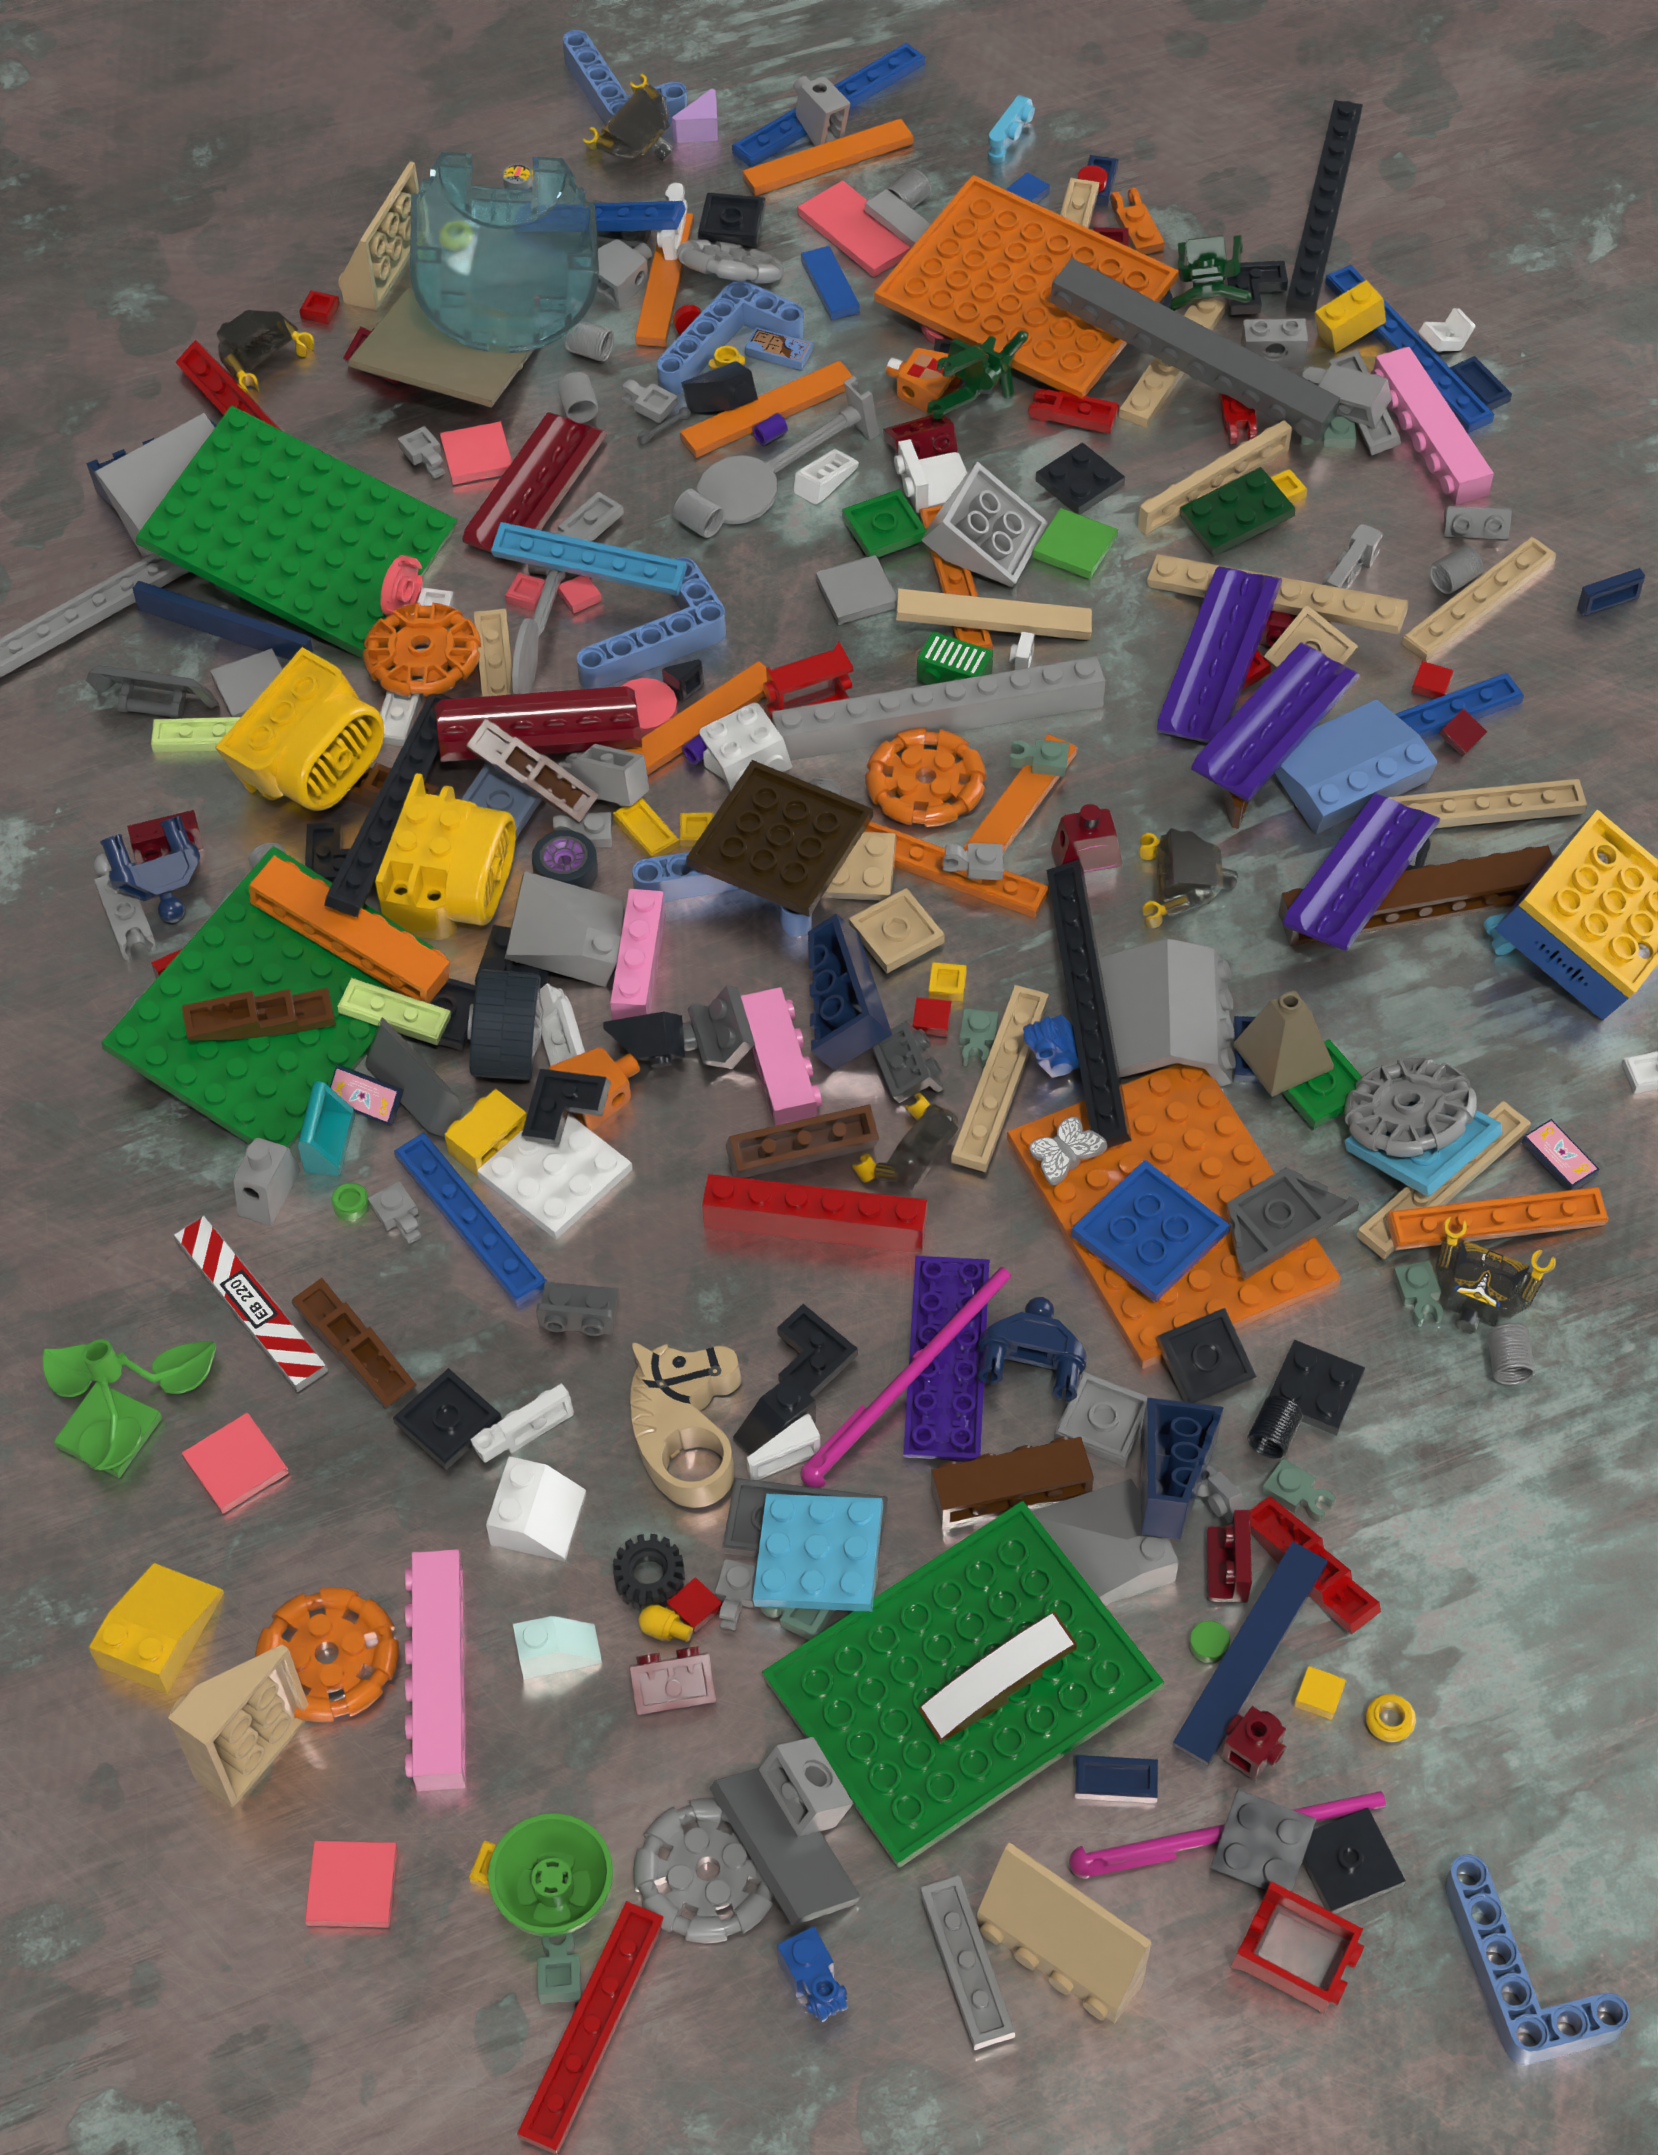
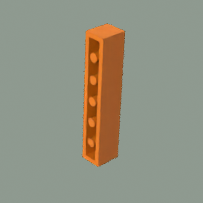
M273 856L249 885L250 903L402 995L430 1003L449 979L450 961L447 960L442 952L437 949L427 948L419 943L412 934L397 930L378 914H371L362 909L357 918L324 906L326 896L330 890L329 886L320 879H312L302 873L290 861L284 862Z

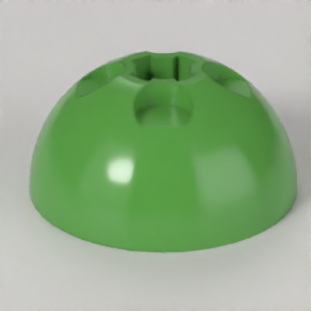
M558 1813L533 1816L510 1829L496 1846L488 1871L490 1892L501 1914L518 1929L542 1937H557L570 1934L592 1921L604 1906L610 1893L613 1879L611 1854L602 1836L585 1821L571 1815ZM546 1890H548V1891H556V1890H557V1892L547 1893Z

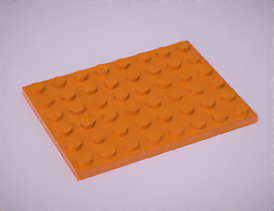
M972 175L874 292V301L952 339H958L971 347L978 343L983 344L991 335L996 338L994 351L997 353L1003 350L1004 346L1017 332L1025 331L1028 334V339L1015 353L1012 368L1058 390L1083 398L1123 350L1127 342L1111 336L1101 328L1088 324L1080 317L1062 310L1051 303L1050 298L1054 279L1070 259L1074 258L1160 303L1178 280L1179 270Z
M1176 1063L1122 1085L1132 1141L1109 1147L1096 1157L1081 1159L1080 1164L1075 1169L1068 1171L1064 1180L1057 1185H1051L1045 1178L1041 1169L1042 1161L1033 1158L1030 1154V1144L1039 1138H1054V1136H1057L1059 1125L1069 1117H1077L1081 1121L1083 1132L1090 1130L1086 1101L1084 1100L1007 1131L1009 1144L1142 1369L1165 1360L1155 1339L1160 1334L1223 1308L1226 1309L1236 1330L1340 1285L1341 1277L1316 1237L1244 1280L1240 1275L1229 1227V1233L1155 1303L1071 1236L1072 1228L1144 1160L1156 1167L1228 1224L1227 1203L1275 1174L1215 1078H1212L1204 1068Z

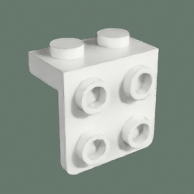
M911 439L898 442V455L894 456V465L897 474L902 477L905 495L910 497L915 512L919 513V509L944 505L967 474L960 454L952 452L919 460Z
M758 703L744 706L702 727L699 731L702 740L720 765L729 792H731L751 760L781 772L792 768L783 737Z

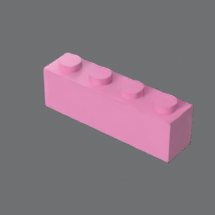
M629 889L610 1001L612 1020L650 1014L666 917L664 891Z
M781 987L742 995L741 999L755 1042L751 1051L773 1125L776 1126L816 1117L817 1107L822 1106L821 1094L818 1085L812 1086L809 1079L813 1077L812 1065L809 1056L803 1057L801 1049L804 1048V1041L801 1029H794L792 1021L795 1020V1011L792 1000H785Z

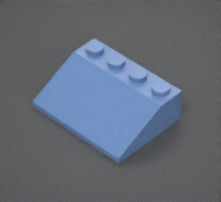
M1375 699L1315 727L1274 773L1314 834L1317 835L1359 815L1375 793L1385 797H1396L1428 782L1438 761L1417 732L1378 699Z

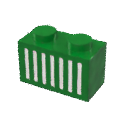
M932 631L917 658V681L931 685L990 675L993 668V651Z

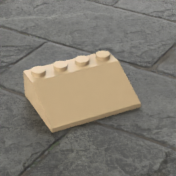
M409 162L360 239L345 271L339 277V288L342 290L344 303L377 311L425 233L416 165L414 162Z
M282 1644L196 1685L188 1695L181 1696L175 1702L168 1719L196 1782L234 1808L306 1721L295 1718L294 1714L297 1707L304 1712L309 1704L290 1651Z
M1009 1842L1002 1853L978 1909L977 1925L980 1928L981 1935L994 1945L999 1946L1002 1943L1012 1950L1015 1959L1027 1969L1034 1970L1037 1968L1047 1975L1049 1983L1059 1992L1065 1995L1072 1993L1082 2000L1084 2008L1094 2017L1100 2020H1104L1106 2017L1115 2024L1143 1985L1152 1941Z

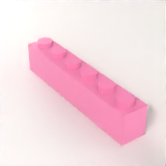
M1406 347L1376 356L1374 369L1371 371V374H1377L1388 379L1392 399L1387 407L1393 410L1398 418L1402 430H1406L1412 439L1415 450L1417 452L1420 451L1426 461L1428 470L1437 477L1443 493L1450 497L1455 506L1489 496L1494 476L1493 471L1411 348Z
M459 1549L413 1552L412 1567L405 1568L406 1591H412V1603L405 1604L406 1627H412V1640L405 1641L406 1664H412V1677L405 1678L406 1701H412V1714L405 1716L406 1738L412 1739V1753L405 1754L407 1778L413 1777L417 1792L466 1788L462 1559Z

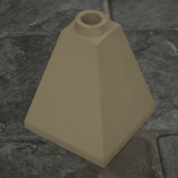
M1295 990L1269 1001L1234 1042L1236 1050L1271 1097L1333 1070L1334 1067L1311 1010Z

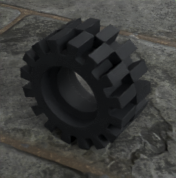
M644 1534L637 1535L638 1542L635 1544L630 1538L625 1542L626 1549L624 1550L620 1547L616 1552L617 1559L614 1558L613 1575L618 1595H622L623 1602L627 1605L632 1601L634 1609L640 1611L642 1604L649 1606L659 1603L660 1606L666 1608L667 1599H671L677 1594V1591L684 1587V1563L682 1554L679 1555V1548L675 1544L670 1546V1539L663 1537L662 1541L659 1542L657 1534H651L648 1541L644 1540ZM648 1561L659 1563L664 1569V1574L659 1581L644 1584L634 1577V1571L639 1564Z

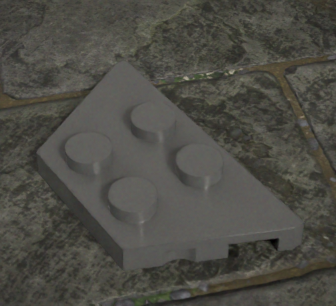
M1287 1167L1227 1203L1226 1213L1241 1277L1244 1280L1353 1214L1358 1210L1359 1202L1350 1196L1347 1200L1328 1192V1186L1317 1181L1307 1180L1302 1174Z

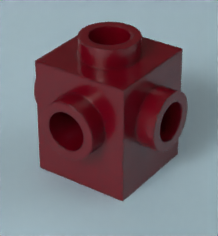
M1251 1706L1244 1717L1237 1714L1228 1726L1225 1734L1229 1737L1224 1743L1221 1758L1256 1781L1267 1764L1274 1767L1284 1754L1287 1746L1282 1743L1286 1728L1282 1726L1280 1720L1268 1711L1261 1712L1254 1706Z

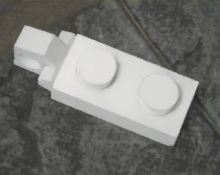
M547 983L540 989V1001L543 1008L541 1034L550 1066L585 1053L568 997L564 995L561 988L558 989Z
M562 1383L552 1390L542 1392L531 1403L519 1410L510 1412L503 1420L494 1424L491 1428H484L471 1439L474 1450L484 1463L505 1450H509L511 1454L574 1415L569 1392Z

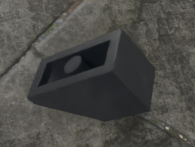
M737 361L681 382L687 408L691 412L732 410L758 400L751 370Z
M663 1011L603 1022V1029L636 1059L649 1061L651 1067L670 1066L673 1059L685 1058L682 1015Z
M789 1375L759 1399L733 1436V1441L747 1456H750L802 1416L809 1413L815 1423L816 1400L792 1375Z

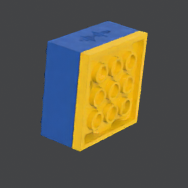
M1597 809L1565 840L1494 929L1601 1020H1604L1637 992L1658 964V860Z

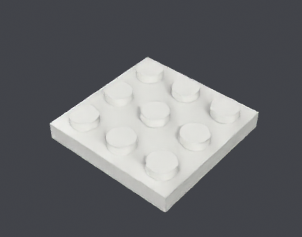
M568 1113L560 1145L526 1141L522 1137V1130L477 1170L480 1180L557 1240L632 1171V1162Z

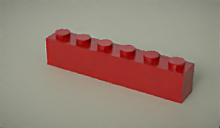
M708 1174L702 1203L704 1228L918 1254L923 1252L927 1225V1200Z

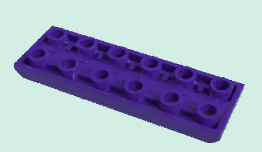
M1221 566L1216 568L1158 718L1157 732L1209 743L1231 719L1280 589L1282 578L1252 574Z
M1303 642L1299 643L1197 755L1191 770L1249 802L1356 682L1360 674L1339 662L1331 660Z
M1375 793L1291 905L1284 918L1283 926L1347 951L1439 824L1440 818L1419 809L1407 807L1398 801Z
M915 1256L909 1364L913 1361V1355L923 1349L989 1280L990 1259ZM988 1303L907 1387L904 1458H942L972 1461L981 1455L984 1382L978 1377L983 1355L979 1348V1339L987 1327Z

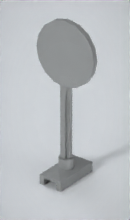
M852 376L844 382L848 406L841 410L837 417L768 462H763L759 458L741 455L727 457L714 463L702 474L697 485V492L724 509L725 517L723 523L730 525L741 524L761 517L772 507L778 494L775 473L845 427L850 428L854 425L869 441L880 435L872 393L868 390L860 395L858 380L855 376Z
M528 564L529 573L547 575L533 618L524 619L519 628L513 657V694L532 692L537 668L538 639L547 623L560 582L565 577L575 578L580 575Z

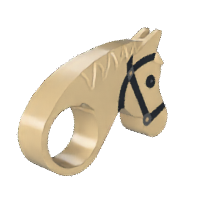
M633 1343L632 1349L638 1367L631 1385V1419L638 1451L646 1472L661 1492L671 1501L681 1506L698 1508L719 1501L728 1493L735 1479V1465L731 1445L725 1433L700 1411L709 1405L713 1396L730 1394L740 1386L741 1374L736 1353L725 1346H715L687 1353L669 1348L668 1344L651 1351L638 1343ZM708 1448L717 1452L723 1458L720 1467L711 1476L699 1481H682L673 1477L667 1471L670 1458L673 1460L675 1456L681 1453L680 1449Z

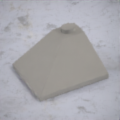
M976 462L932 520L921 540L945 561L1012 587L1020 577L1033 553L1034 547L1040 540L1049 522L979 462Z
M524 871L504 959L606 987L617 962L622 935L624 899Z
M1132 1479L1031 1511L1104 1605L1176 1581L1179 1561L1169 1539L1141 1535V1493Z

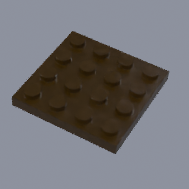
M751 760L686 857V864L692 869L810 917L872 820L873 808Z

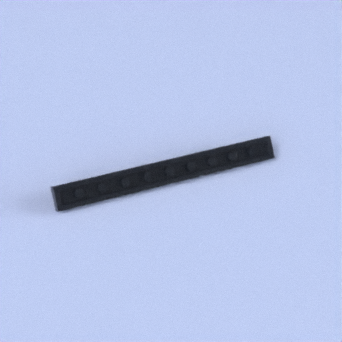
M1334 100L1287 296L1286 308L1315 312L1317 309L1363 104Z
M429 694L326 896L324 906L358 918L375 884L377 874L416 773L422 774L425 783L440 752L435 704L443 699L453 698L442 694Z
M1075 860L1046 871L1090 1130L1102 1136L1107 1142V1148L1132 1141L1084 870L1080 861Z

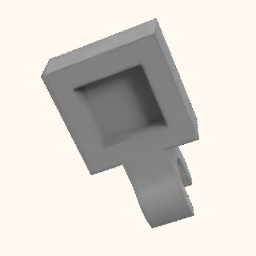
M628 379L622 386V390L627 392L622 397V401L627 405L634 406V411L658 423H661L677 406V395L653 383L646 389L636 381Z
M425 426L398 438L399 448L414 465L423 462L433 479L445 474V471L439 465L443 462L439 455L442 453L440 443Z
M611 812L586 813L579 823L563 815L553 817L554 832L558 830H572L584 834L592 841L595 848L612 847Z
M968 843L967 850L956 844L945 845L943 870H967L968 879L1002 880L1004 873L1002 844Z
M400 1181L367 1198L369 1206L386 1231L397 1226L408 1244L422 1237L417 1230L419 1225L414 1216L419 1214L417 1205Z
M1208 1465L1205 1472L1206 1479L1202 1480L1197 1496H1208V1502L1213 1512L1218 1517L1223 1516L1229 1523H1232L1234 1510H1245L1242 1492L1221 1471L1217 1473L1212 1466Z
M724 1559L715 1591V1596L723 1602L719 1618H722L721 1628L736 1630L742 1606L754 1608L753 1592L756 1565Z

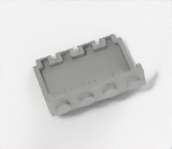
M1168 938L1099 957L1120 1077L1179 1063L1206 1069L1210 1076L1215 1078L1219 1086L1232 1083V1068H1235L1236 1061L1231 1049L1234 1028L1230 1020L1229 1010L1233 1008V1000L1228 990V981L1232 979V972L1227 960H1222L1214 948Z

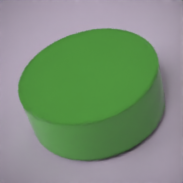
M345 1183L336 1188L332 1194L333 1210L343 1220L359 1219L369 1209L367 1191L360 1184Z
M1203 1621L1197 1624L1191 1632L1190 1650L1198 1660L1205 1663H1216L1223 1659L1229 1649L1230 1635L1222 1624L1215 1621Z

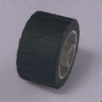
M489 969L479 970L474 1004L470 1005L468 1020V1039H471L469 1069L472 1076L529 1081L532 1078L534 1057L541 1040L543 1010L540 1004L541 978L539 974Z

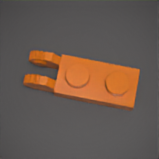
M1134 187L1128 190L1130 207H1124L1123 198L1118 191L1112 192L1110 200L1116 214L1115 219L1120 228H1129L1130 248L1145 255L1164 251L1165 242L1145 204H1142L1141 196L1137 189Z

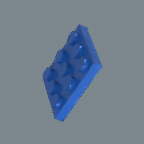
M1144 1160L1072 1228L1071 1236L1156 1303L1229 1233L1230 1224L1148 1161Z

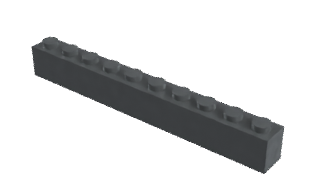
M1074 258L1070 259L1052 282L1050 302L1058 308L1080 317L1088 324L1101 328L1111 336L1120 338L1135 346L1139 351L1146 352L1160 359L1166 365L1179 369L1191 378L1215 388L1221 394H1226L1238 400L1246 407L1257 410L1277 423L1283 420L1286 421L1293 430L1303 437H1308L1318 442L1331 424V421L1336 417L1340 397Z

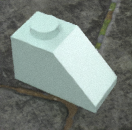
M556 1616L513 1624L524 1680L602 1663L594 1624Z

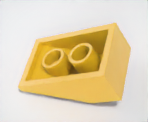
M153 1563L109 1611L89 1645L97 1666L168 1695L224 1594L223 1589Z

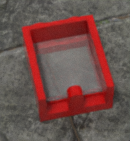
M838 641L832 651L811 656L775 668L774 670H771L770 667L766 668L767 682L763 683V689L768 704L764 705V711L771 722L773 711L849 699L845 690L852 688V682L848 673L854 672V669L840 642Z
M1271 1881L1230 1968L1243 1970L1319 2010V2013L1323 2015L1329 2003L1338 2005L1348 1982L1341 1979L1346 1966L1352 1969L1356 1967L1365 1946L1358 1943L1363 1928Z

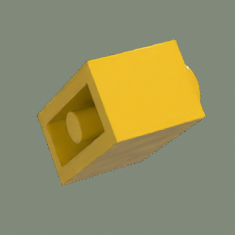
M1367 280L1361 282L1315 311L1318 335L1334 353L1339 352L1386 322L1383 297Z
M495 1089L487 1097L480 1098L473 1106V1109L461 1120L458 1119L449 1126L444 1134L448 1154L478 1177L477 1170L523 1130L527 1113Z

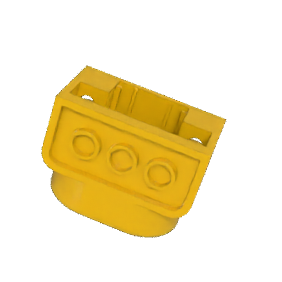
M302 647L215 748L251 794L258 789L261 795L269 800H276L286 796L309 810L321 811L338 803L374 762L383 744L384 722L378 710L360 700L338 667Z
M416 773L375 880L382 915L417 937L433 940H443L452 936L459 922L479 926L487 925L496 913L513 862L516 843V826L513 816L506 811L478 807L470 801L455 799L454 789L451 786L444 785L439 796L426 794L423 775Z

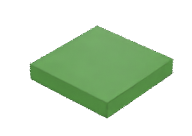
M1060 508L1034 547L1032 558L1091 579L1117 539L1118 529Z
M98 1381L54 1440L56 1448L80 1460L82 1458L78 1451V1442L81 1434L93 1423L102 1420L110 1421L111 1419L102 1388ZM109 1387L118 1413V1420L129 1417L135 1418L142 1431L140 1444L133 1455L122 1464L103 1470L120 1479L159 1424L162 1416L159 1411Z

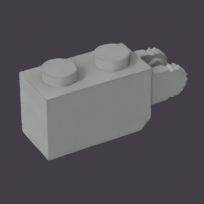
M1333 364L1330 365L1328 370L1319 367L1315 368V366L1307 367L1301 374L1302 378L1340 397L1336 417H1345L1349 421L1375 427L1392 399L1388 379L1377 374H1368L1356 371L1350 367H1341Z
M594 744L583 754L573 752L567 756L565 763H558L560 767L599 794L596 800L618 803L620 806H631L649 791L645 758L642 754Z

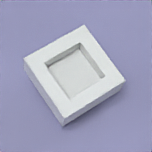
M1021 632L1018 645H1012L1009 663L1015 664L1014 670L1030 668L1034 653L1035 634Z

